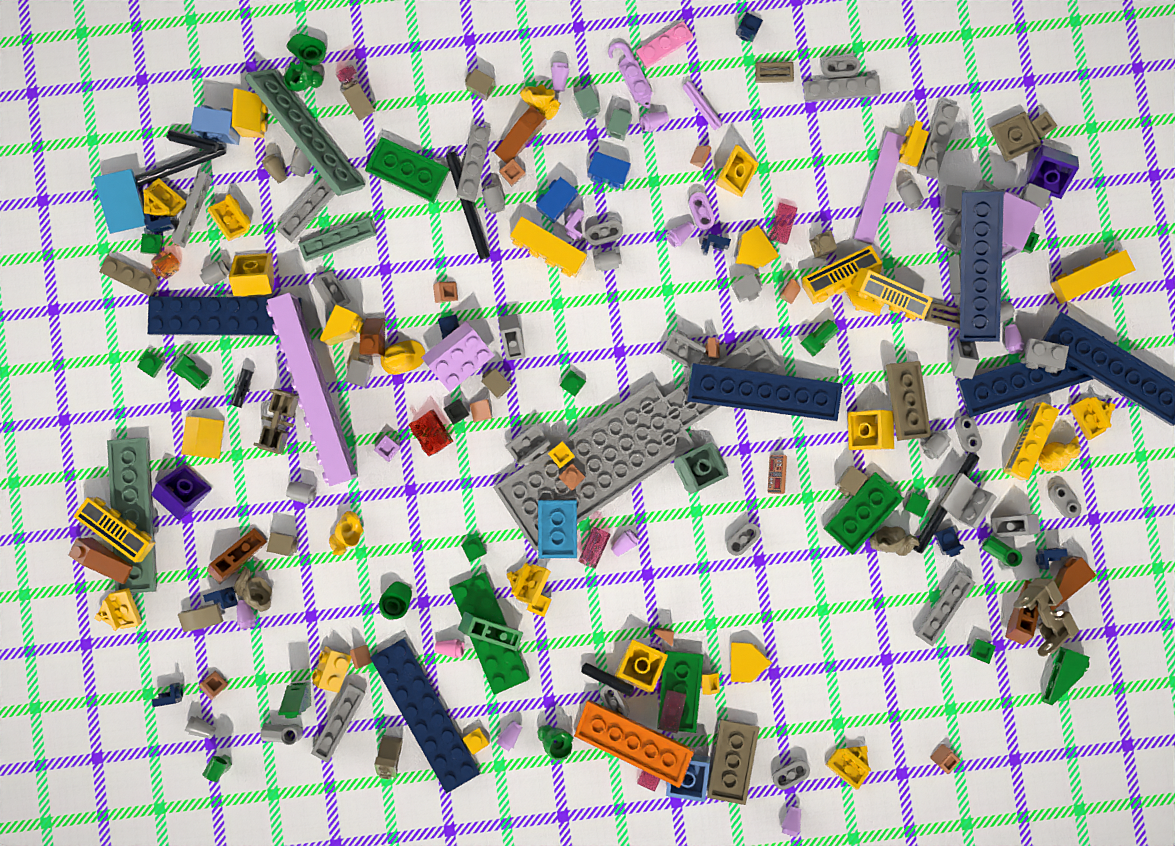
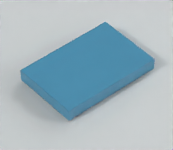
M133 169L93 177L110 234L145 226L144 219L146 216Z
M538 500V559L577 558V500Z

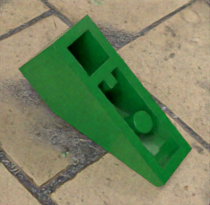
M466 611L458 627V630L467 636L517 651L523 636L522 631Z
M1060 647L1042 702L1049 705L1056 703L1084 676L1090 665V657Z

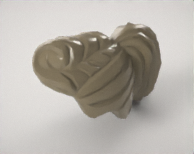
M883 526L870 538L872 549L885 553L895 552L899 556H906L913 550L915 545L919 546L920 544L916 536L911 534L907 536L904 529L898 526Z
M245 566L234 584L235 593L238 596H242L244 601L252 608L260 612L266 611L271 607L272 600L270 597L272 595V588L262 577L251 578L250 569Z

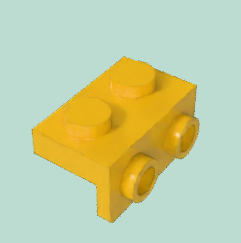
M916 120L912 126H908L905 133L907 138L900 147L899 154L901 156L898 162L913 167L918 166L929 134L928 131L921 129L923 122Z
M231 194L226 195L225 200L208 207L209 214L228 242L248 233L251 221L248 215L241 211L237 199H233Z
M325 646L319 655L318 667L312 674V683L317 688L339 693L351 661V655Z

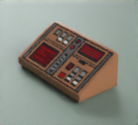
M771 455L769 457L768 493H785L786 455Z

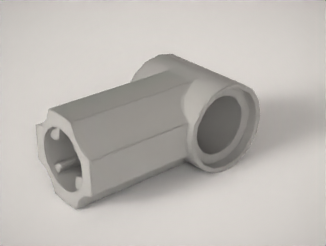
M264 723L260 737L261 741L292 745L302 738L303 730L297 724ZM289 730L295 733V739L289 737Z

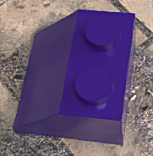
M1041 145L1033 160L1026 185L1029 183L1051 191L1050 196L1062 199L1079 169L1078 156Z
M183 463L158 481L151 495L180 521L195 509L212 488Z

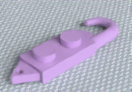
M623 42L613 43L608 50L609 58H613L612 53L614 49H622L626 58L620 62L619 71L635 103L638 102L649 110L653 93L637 60H635L627 44Z

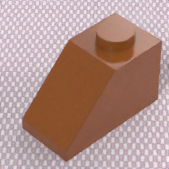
M366 318L360 333L359 354L366 357H384L385 318Z

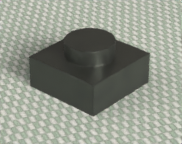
M460 399L443 408L453 425L470 415Z

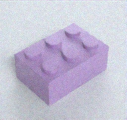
M465 321L421 358L447 390L451 392L493 358L494 354L468 322Z

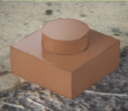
M514 159L499 170V173L511 187L526 175L525 171Z
M715 337L708 338V343L705 344L706 354L709 355V358L719 359V339Z
M571 464L559 478L572 491L585 476Z

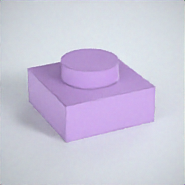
M385 435L374 451L390 462L401 447Z

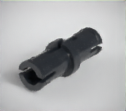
M242 368L238 383L234 386L236 389L230 405L242 408L246 393L250 391L248 387L254 372Z

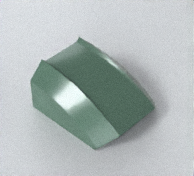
M713 442L674 459V468L684 485V489L690 494L729 476L728 468Z

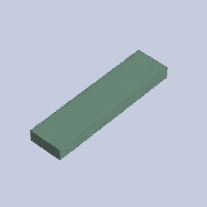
M366 217L300 242L298 245L304 261L308 262L374 237L376 232L370 217Z

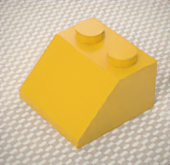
M234 88L232 127L241 137L264 138L265 132L268 129L267 120H265L268 107L257 94Z
M272 253L234 256L229 273V281L234 296L266 295L272 293L274 286Z
M335 305L320 340L332 346L356 337L357 333H360L363 328L364 319L352 311Z
M893 411L848 412L849 450L894 449Z
M632 639L620 660L614 676L648 693L653 692L668 655Z

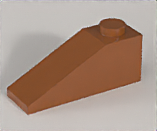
M531 105L519 118L494 153L506 164L515 159L545 127L546 118Z
M253 528L209 564L207 572L220 585L258 552L267 541Z
M92 537L76 538L68 556L82 566L122 584L126 583L133 569L132 565Z
M1071 556L1063 562L1064 565L1059 569L1054 580L1063 599L1056 606H1049L1051 610L1058 608L1097 576L1082 557Z
M1026 580L1024 582L1019 597L1022 596V593L1028 588L1031 581ZM1038 604L1032 610L1029 607H1014L1008 622L1006 638L1024 645L1034 637L1039 615Z

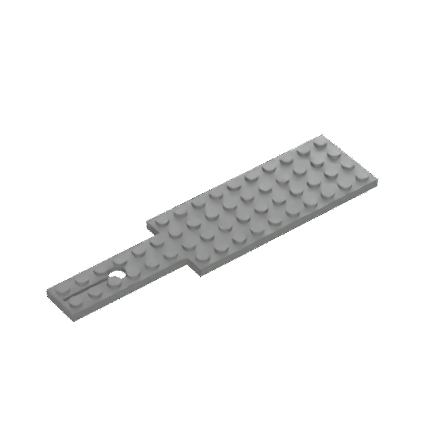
M760 335L713 365L763 373H772L781 367ZM689 381L666 397L662 396L655 383L652 382L565 439L563 442L575 457L563 467L559 468L548 453L552 450L550 449L493 488L536 552L538 550V500H577L578 524L696 446L685 429L720 406L687 402ZM571 464L585 476L572 491L559 478Z

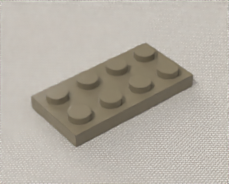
M920 361L887 364L886 369L897 441L931 437Z
M720 719L707 798L746 805L759 726Z

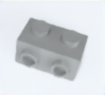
M673 330L660 353L691 370V363L698 364L706 348H704V344L700 341L688 339V335L684 332Z
M1030 338L1028 339L1025 357L1021 359L1020 363L1026 364L1027 368L1038 369V367L1045 368L1046 372L1057 373V371L1065 368L1069 346Z
M534 423L507 443L505 447L521 467L522 465L527 466L534 460L533 457L538 453L543 454L546 452L551 443L537 424Z

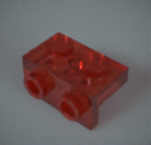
M434 409L409 424L412 434L417 438L422 450L428 456L437 454L454 442Z

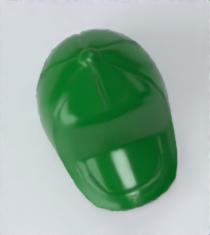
M296 34L286 45L287 49L300 62L304 61L310 66L321 64L326 56L325 44L321 40L308 35Z
M393 582L379 600L381 615L388 620H397L407 613L411 601V588L402 582Z

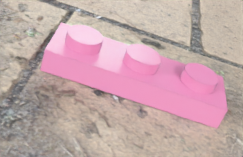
M684 21L638 49L636 54L647 69L692 40L693 35Z

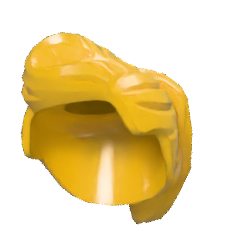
M544 85L537 87L527 86L520 93L524 102L529 106L532 105L546 120H551L557 114L561 105L558 99H554L555 91L547 89Z
M1075 436L1068 444L1052 442L1044 446L1038 458L1040 467L1049 472L1059 471L1068 466L1071 458H1077L1079 453H1081L1079 437Z
M346 511L337 523L335 533L329 538L333 555H343L347 551L346 548L348 546L353 547L359 543L360 536L364 530L356 513Z

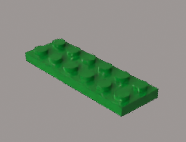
M486 572L449 587L461 617H463L466 611L508 626ZM470 637L493 695L530 680L518 649L515 651Z

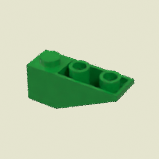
M311 682L287 685L278 712L279 716L285 715L286 719L297 718V715H301L302 712H305L311 706Z

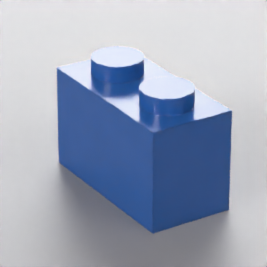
M595 151L588 170V178L594 183H606L612 189H623L631 163Z
M562 177L558 180L554 179L548 187L549 191L545 195L541 194L536 200V209L553 224L578 196V191Z

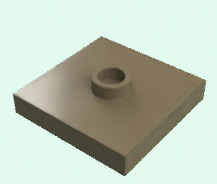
M1025 111L989 128L1005 162L1042 145Z

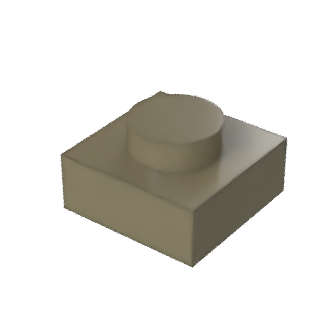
M1047 111L1031 122L1040 139L1058 126Z

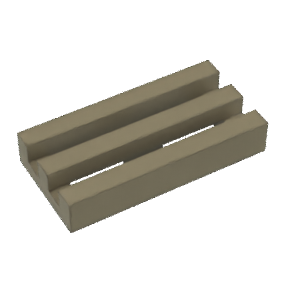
M793 62L755 63L756 83H785L794 81ZM760 68H789V70L760 71ZM766 75H790L779 77H760Z
M931 302L925 321L960 330V324L931 317V315L960 322V317L933 311V308L960 314V309Z

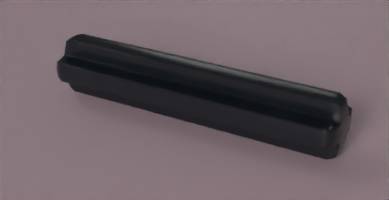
M168 130L166 135L169 141L212 152H217L219 148V143L215 140L175 130Z
M585 663L582 666L581 673L627 696L633 693V685L589 663Z

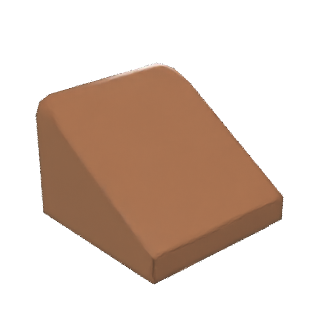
M697 146L690 163L703 168L710 154L711 146Z
M794 279L788 281L780 295V298L789 304L794 302L801 289Z
M438 282L433 285L435 303L458 301L456 282Z
M488 399L470 404L474 423L492 419Z
M655 627L654 633L673 646L674 631L672 629Z
M367 645L350 650L356 669L372 663Z
M214 671L200 683L199 688L210 700H213L228 686V683Z
M944 744L930 757L947 774L961 761Z

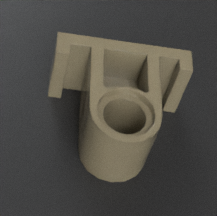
M350 79L342 84L343 88L340 91L359 121L375 112L357 80L353 81Z
M382 736L378 756L374 763L376 773L380 778H396L403 738Z

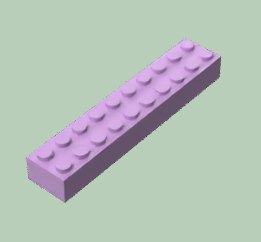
M286 293L268 299L266 309L269 316L273 317L275 323L272 324L273 330L276 335H279L281 341L279 348L282 354L285 353L287 361H285L287 371L292 373L293 380H291L293 389L298 391L300 398L297 401L300 409H304L306 415L304 422L307 428L310 427L312 433L310 440L312 445L317 448L318 454H316L319 465L323 466L324 472L322 475L325 483L333 486L358 478L298 297L294 294Z

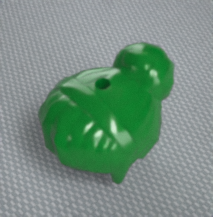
M301 61L299 64L290 62L291 67L283 76V82L287 89L296 92L303 91L310 86L318 88L324 81L323 75L318 71H314L304 61Z
M551 725L539 727L537 731L538 739L542 741L544 750L553 760L567 759L572 751L573 745L571 742L574 739L573 735L562 728H553Z

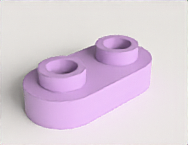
M694 193L690 197L689 208L696 226L701 230H709L714 225L715 217L708 198L703 193ZM700 201L702 205L696 206L695 202ZM703 218H706L708 220V223L703 224L701 220Z

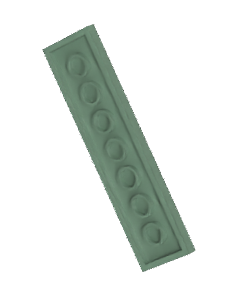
M275 69L250 72L246 75L245 80L249 83L250 87L257 93L262 102L272 112L273 116L279 121L337 196L363 189L366 185L295 94L287 89L283 79Z
M148 438L107 440L110 506L121 513L120 517L124 520L128 519L134 522L139 531L149 533L152 536L151 540L154 541ZM113 546V553L133 566L125 584L115 581V591L129 588L131 593L155 592L154 546L142 562H134Z

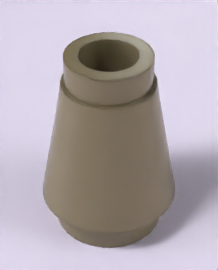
M271 154L261 161L263 163L262 167L278 184L287 179L281 161L275 154Z

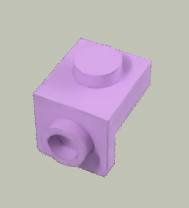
M579 208L576 212L572 211L566 220L568 223L565 226L566 235L574 241L576 239L581 241L583 235L575 230L584 218V212Z

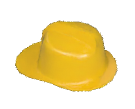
M413 340L390 345L385 348L384 357L380 358L381 366L387 373L393 375L414 370L424 362L421 357L425 355V350L419 342Z

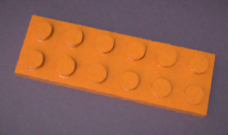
M590 699L586 702L574 737L678 788L683 783L695 751Z

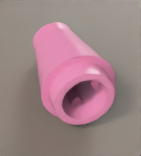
M459 639L436 641L435 653L453 658L463 657L464 641Z

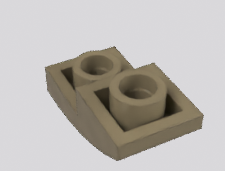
M218 603L204 605L198 609L182 611L177 614L183 632L206 628L224 621Z

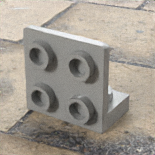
M959 473L940 505L960 523L977 530L997 497L991 492L978 488L966 475Z

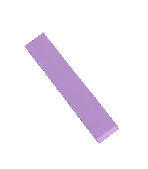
M886 132L854 240L870 245L873 244L899 160V150L905 140L904 136Z

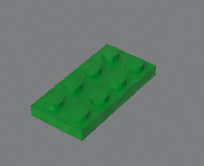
M381 137L365 171L434 204L450 169Z
M874 472L860 487L856 495L847 501L823 529L846 551L853 555L904 498L880 475Z
M665 650L664 654L668 656L662 672L657 729L696 733L704 655Z

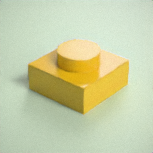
M563 441L548 453L559 468L575 457Z
M540 594L536 605H528L527 610L545 617L552 599Z
M719 673L702 675L701 686L703 695L720 693Z
M480 727L463 737L464 742L473 755L490 744Z

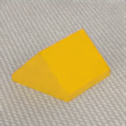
M735 145L716 185L742 197L759 164L739 145Z
M186 417L181 455L220 459L225 421Z

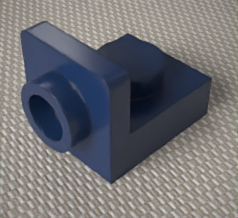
M746 12L736 35L743 41L753 42L763 20Z
M145 213V226L154 234L177 228L176 221L168 216H161L156 220L154 215Z
M708 234L707 239L703 238L701 249L704 250L703 255L707 256L709 246H713V249L718 251L727 250L731 239Z
M456 314L438 319L442 340L460 326Z
M953 526L935 532L934 536L942 555L953 557L959 555L960 550L965 549L964 545L960 544Z
M1037 549L1038 554H1036L1035 560L1039 569L1048 570L1049 561H1060L1061 557L1068 556L1067 549Z
M233 586L203 595L205 603L213 601L214 604L220 603L222 609L238 605Z
M180 683L170 684V692L159 693L157 698L152 699V707L181 702L183 688L180 686Z

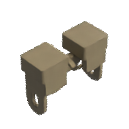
M270 389L269 392H272L273 396L268 410L274 413V416L271 418L262 415L261 419L271 421L272 423L270 427L263 426L259 443L254 442V446L282 455L289 432L278 429V426L282 424L293 428L294 424L280 419L282 415L290 418L294 417L298 405L297 399L300 397L287 391Z
M1034 579L1013 605L1015 608L1029 607L1032 610L1038 604V612L1043 620L1038 627L1045 642L1037 651L1039 656L1042 657L1056 652L1068 638L1072 639L1079 632L1070 612L1064 609L1054 611L1049 607L1056 606L1063 599L1053 579Z

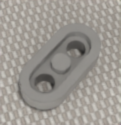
M854 56L830 57L824 61L822 73L828 78L852 77L858 73L861 64L858 58ZM847 66H852L853 70H848ZM828 67H833L834 71H829Z
M615 220L591 226L586 231V240L593 246L618 240L623 234V227L620 222ZM614 228L617 230V233L611 234L610 230ZM598 234L599 238L593 239L592 235Z
M969 415L958 417L955 421V429L962 449L968 453L977 452L982 446V440L974 418H970ZM965 421H967V422L969 423V427H968V428H965V427H964V422H965ZM971 439L975 441L974 446L970 445Z
M1061 483L1053 484L1048 490V496L1059 512L1066 518L1078 517L1082 508L1069 488ZM1059 490L1063 492L1061 497L1058 495ZM1071 505L1074 506V511H1073V512L1070 511V506H1071Z
M747 523L742 526L727 541V551L735 556L742 555L759 539V527L753 523ZM748 529L753 531V535L750 537L747 535ZM735 542L739 543V548L736 550L732 547Z
M605 685L600 691V697L605 707L628 717L630 710L623 694Z
M794 760L773 773V783L778 789L786 790L807 779L810 774V767L803 760ZM798 766L802 767L801 772H796ZM781 775L785 776L784 781H779Z

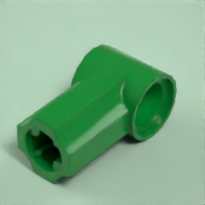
M828 319L814 333H810L800 344L814 357L840 330L834 322Z
M184 353L170 367L173 372L181 378H185L198 390L204 388L211 379Z
M989 535L982 545V550L1000 560L1006 566L1016 567L1022 562V554L1018 550L1009 547L992 535ZM1011 552L1015 555L1013 563L1007 560V556Z
M225 754L223 756H212L202 775L212 782H218L220 777L232 766L230 757Z

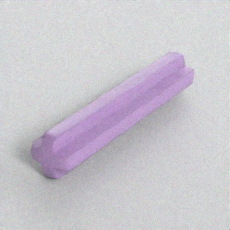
M691 81L685 83L683 90L713 130L719 129L722 126L721 120Z

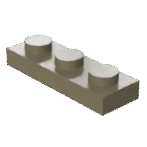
M107 255L99 271L148 296L154 295L160 283V280Z

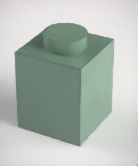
M589 86L574 93V100L582 118L588 117V119L596 117L600 112V104L592 87Z
M614 108L606 135L624 141L632 121V114H629L630 112L620 108L618 110Z

